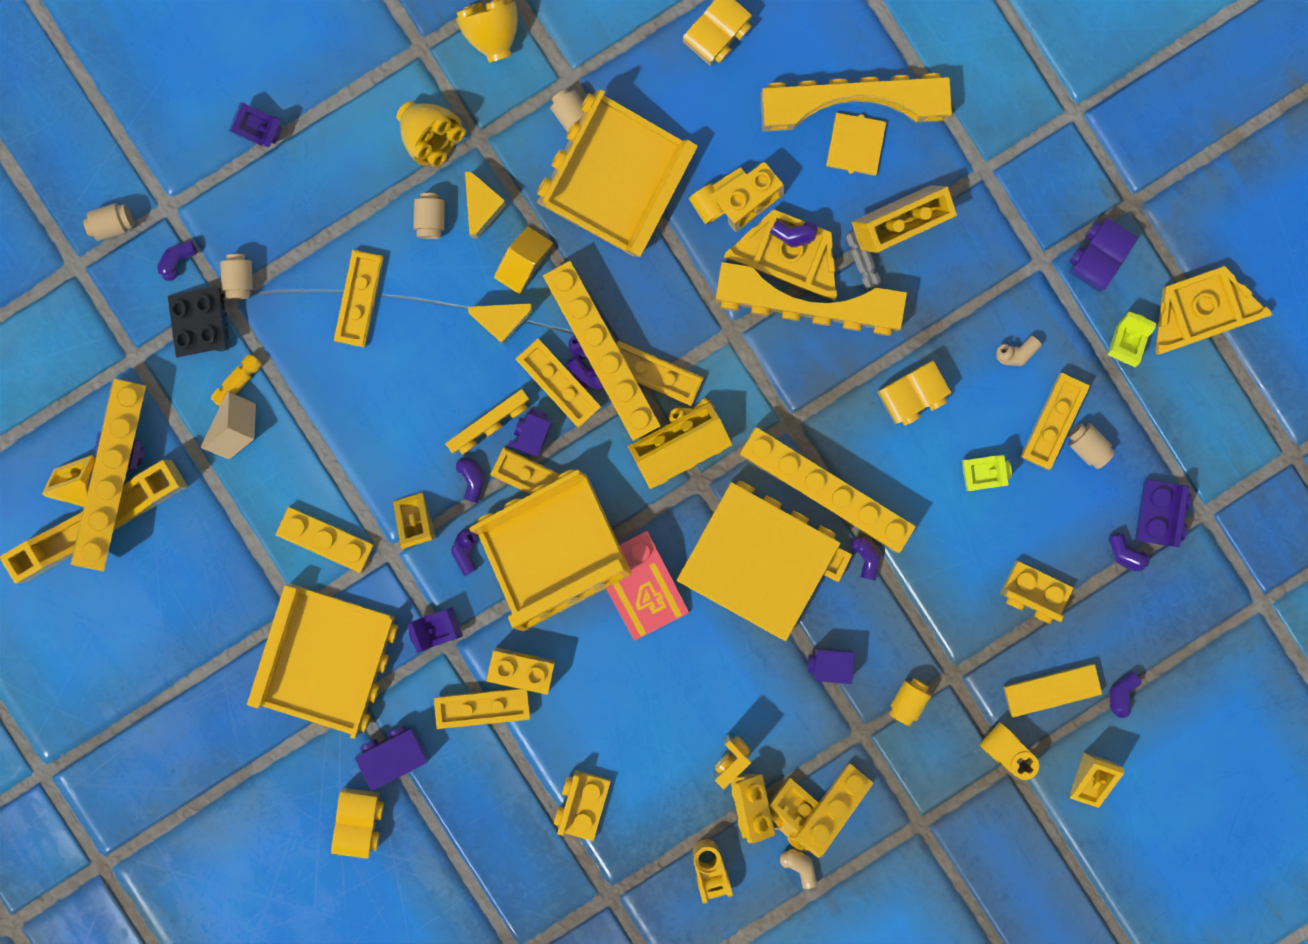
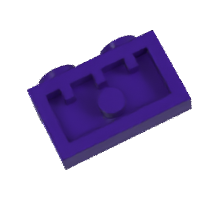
M1144 480L1135 541L1180 547L1187 534V525L1184 523L1185 512L1190 509L1192 502L1189 486Z

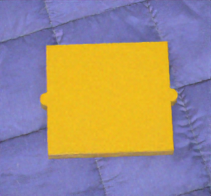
M836 113L826 167L846 170L849 174L857 172L876 176L886 122L864 118L863 114L857 117Z

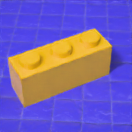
M930 185L855 219L851 223L860 249L862 251L878 253L956 217L957 213L948 186Z
M709 402L627 447L647 485L652 489L664 484L674 476L692 469L702 461L720 454L723 450L732 446V443L719 416Z

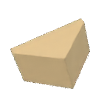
M227 391L201 448L229 460L254 440L256 403Z

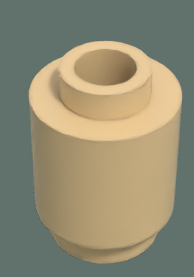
M563 89L551 99L554 104L550 109L568 132L574 121L579 122L583 111L580 110L583 100L575 90L568 92L567 89Z
M420 193V198L414 199L413 230L416 231V238L441 239V231H445V200L439 199V194Z
M114 203L87 211V218L83 219L87 235L89 237L93 236L96 241L125 234L128 229L134 227L131 212L126 204L119 205Z
M245 254L226 255V260L220 261L221 291L225 292V299H250V291H253L252 261L245 260Z
M1082 423L1077 425L1068 435L1071 438L1068 445L1089 466L1093 465L1096 469L1103 467L1115 454V451L1111 448L1112 444L1091 423L1085 426Z

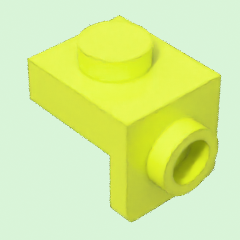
M1128 312L1115 328L1107 355L1136 368L1142 360L1147 339L1155 330L1157 324L1142 315Z
M1004 455L962 460L966 491L1009 485L1008 479L1012 478V470L1009 460L1005 461Z

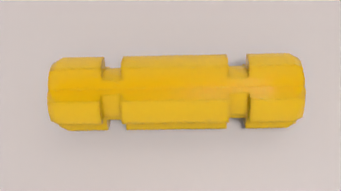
M248 354L241 361L242 365L237 366L221 384L223 387L221 389L217 388L211 395L212 401L219 407L227 391L237 394L252 378L250 375L252 373L255 374L260 369L262 363L254 355Z

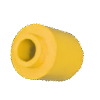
M913 678L911 682L904 680L890 705L892 709L889 715L899 722L911 726L913 721H918L932 697L927 692L930 687L916 678Z

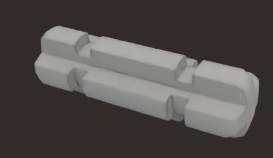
M855 231L848 233L846 239L849 247L853 248L851 252L859 274H862L864 277L862 281L865 289L871 290L880 286L881 279L878 272L875 273L874 269L876 266L871 253L860 249Z

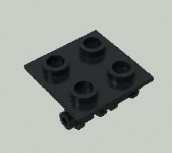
M219 286L168 296L176 358L214 350H229L228 344H231V340H229L228 329L224 328L229 323L228 321H223V317L227 316V312H222L225 310L223 299L225 294H221Z

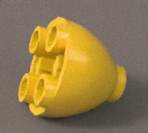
M493 0L486 3L484 8L482 2L466 6L464 9L456 12L458 16L456 21L462 34L474 48L487 56L488 62L501 60L512 55L510 48L514 41L518 24L515 0Z
M408 101L399 108L396 115L397 120L400 122L403 145L418 165H432L434 168L440 167L446 161L447 154L453 149L454 145L460 142L466 134V130L462 127L461 120L456 114L445 107L435 104H416L414 101Z

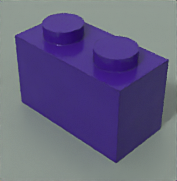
M403 724L387 733L388 739L378 743L377 739H373L359 747L361 752L355 757V760L371 791L429 762L431 757L415 726L406 729Z

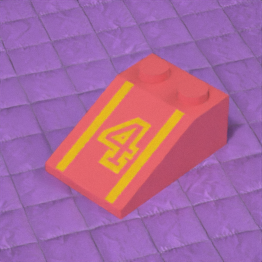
M647 530L619 544L633 575L606 589L635 641L688 614L689 611Z

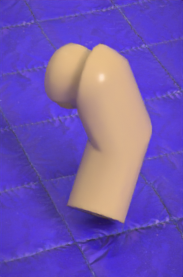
M1030 336L1020 347L1008 346V344L1000 345L997 348L996 357L1003 365L1023 366L1042 347V344L1034 336Z
M790 849L781 853V865L784 868L790 867L792 870L800 873L803 889H811L818 886L813 861L808 855L797 849Z

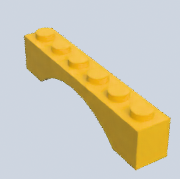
M939 73L924 74L922 79H910L908 75H897L891 77V81H879L878 77H866L860 79V83H848L847 79L830 80L829 84L817 85L816 81H802L798 83V86L786 87V83L777 82L768 84L767 88H762L760 94L763 132L794 130L802 121L819 110L848 102H871L888 106L905 114L914 122L947 121L952 115L950 78H941Z
M571 261L543 275L545 282L632 441L634 442L660 428L661 426Z
M722 262L714 302L721 303L720 308L731 311H739V306L751 308V313L756 315L769 316L771 311L782 313L781 318L786 320L800 321L801 316L813 318L812 323L816 325L830 326L831 322L843 323V329L861 331L862 327L874 328L873 334L892 336V332L901 330L907 293L875 288L862 296L847 301L834 303L808 302L793 298L777 290L765 281L753 267Z
M118 379L112 381L96 458L70 565L104 571L146 386Z
M757 427L752 430L738 453L744 459L819 503L896 553L901 552L916 528L913 524Z
M162 460L123 485L113 531L188 487L173 460ZM82 512L0 556L3 565L15 584L29 582L72 556Z

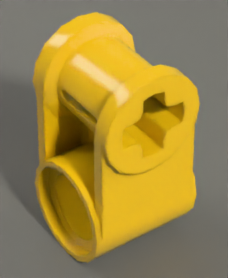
M1001 722L979 744L996 762L1002 764L1019 779H1032L1039 771V762L1035 755ZM1018 759L1026 760L1025 763L1028 766L1026 770L1019 768Z
M709 839L697 842L692 853L697 873L696 879L703 904L708 903L709 899L724 895L732 897L733 893L728 873L724 868L718 845ZM704 851H711L715 854V858L711 862L704 863L699 860V855Z

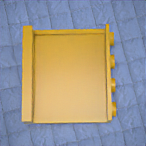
M598 90L593 95L589 93L584 99L580 108L583 114L579 122L574 121L566 134V138L569 141L564 151L559 149L551 163L554 170L550 178L545 177L537 190V194L540 195L537 203L633 257H641L698 146L689 140H680L604 95L605 91Z
M568 470L558 476L559 480L550 485L543 484L534 488L531 491V495L522 500L514 499L504 505L505 509L495 514L483 515L477 520V524L469 527L470 531L478 534L512 612L508 619L514 629L525 631L633 575L588 476L579 470Z
M738 480L736 485L729 482L727 490L683 569L680 570L676 581L786 642L837 551L840 542L834 540L836 533L821 525L816 530L807 525L809 518L794 510L789 515L780 510L782 503L767 495L762 500L753 495L755 488L741 480Z
M291 583L284 585L247 705L257 709L263 706L351 734L350 738L355 739L360 732L365 733L371 715L366 714L369 702L375 703L380 689V685L375 684L379 672H385L389 661V655H386L385 652L388 642L393 644L399 626L394 624L396 617Z

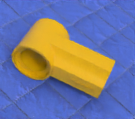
M741 167L714 185L708 184L689 197V201L705 225L724 214L723 210L718 206L716 199L747 175Z

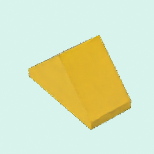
M465 172L469 233L472 239H476L484 233L507 204L505 200L472 172Z
M527 226L509 246L494 278L520 295L554 243Z
M531 304L468 307V313L504 345L533 313V308Z
M91 455L55 468L42 494L48 498L84 507L95 457Z
M423 493L393 501L399 542L402 549L437 539Z
M1084 752L1070 792V799L1099 808L1123 776L1124 768L1112 761Z

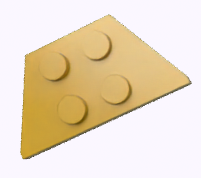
M773 209L732 248L726 251L724 258L743 266L753 267L760 273L831 301L836 300L837 290L835 289V268L830 231L817 227L818 232L813 242L799 247H790L770 234V230L777 220L791 229L804 225L805 221Z
M1223 266L1163 288L1155 353L1160 355L1271 316L1272 313L1267 307H1263L1252 296L1253 293L1245 285L1238 283L1235 276Z

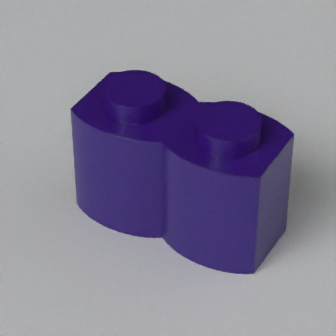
M1107 217L1100 223L1095 221L1085 235L1089 239L1084 249L1078 247L1069 260V263L1072 264L1069 273L1098 292L1106 289L1138 239L1137 236Z

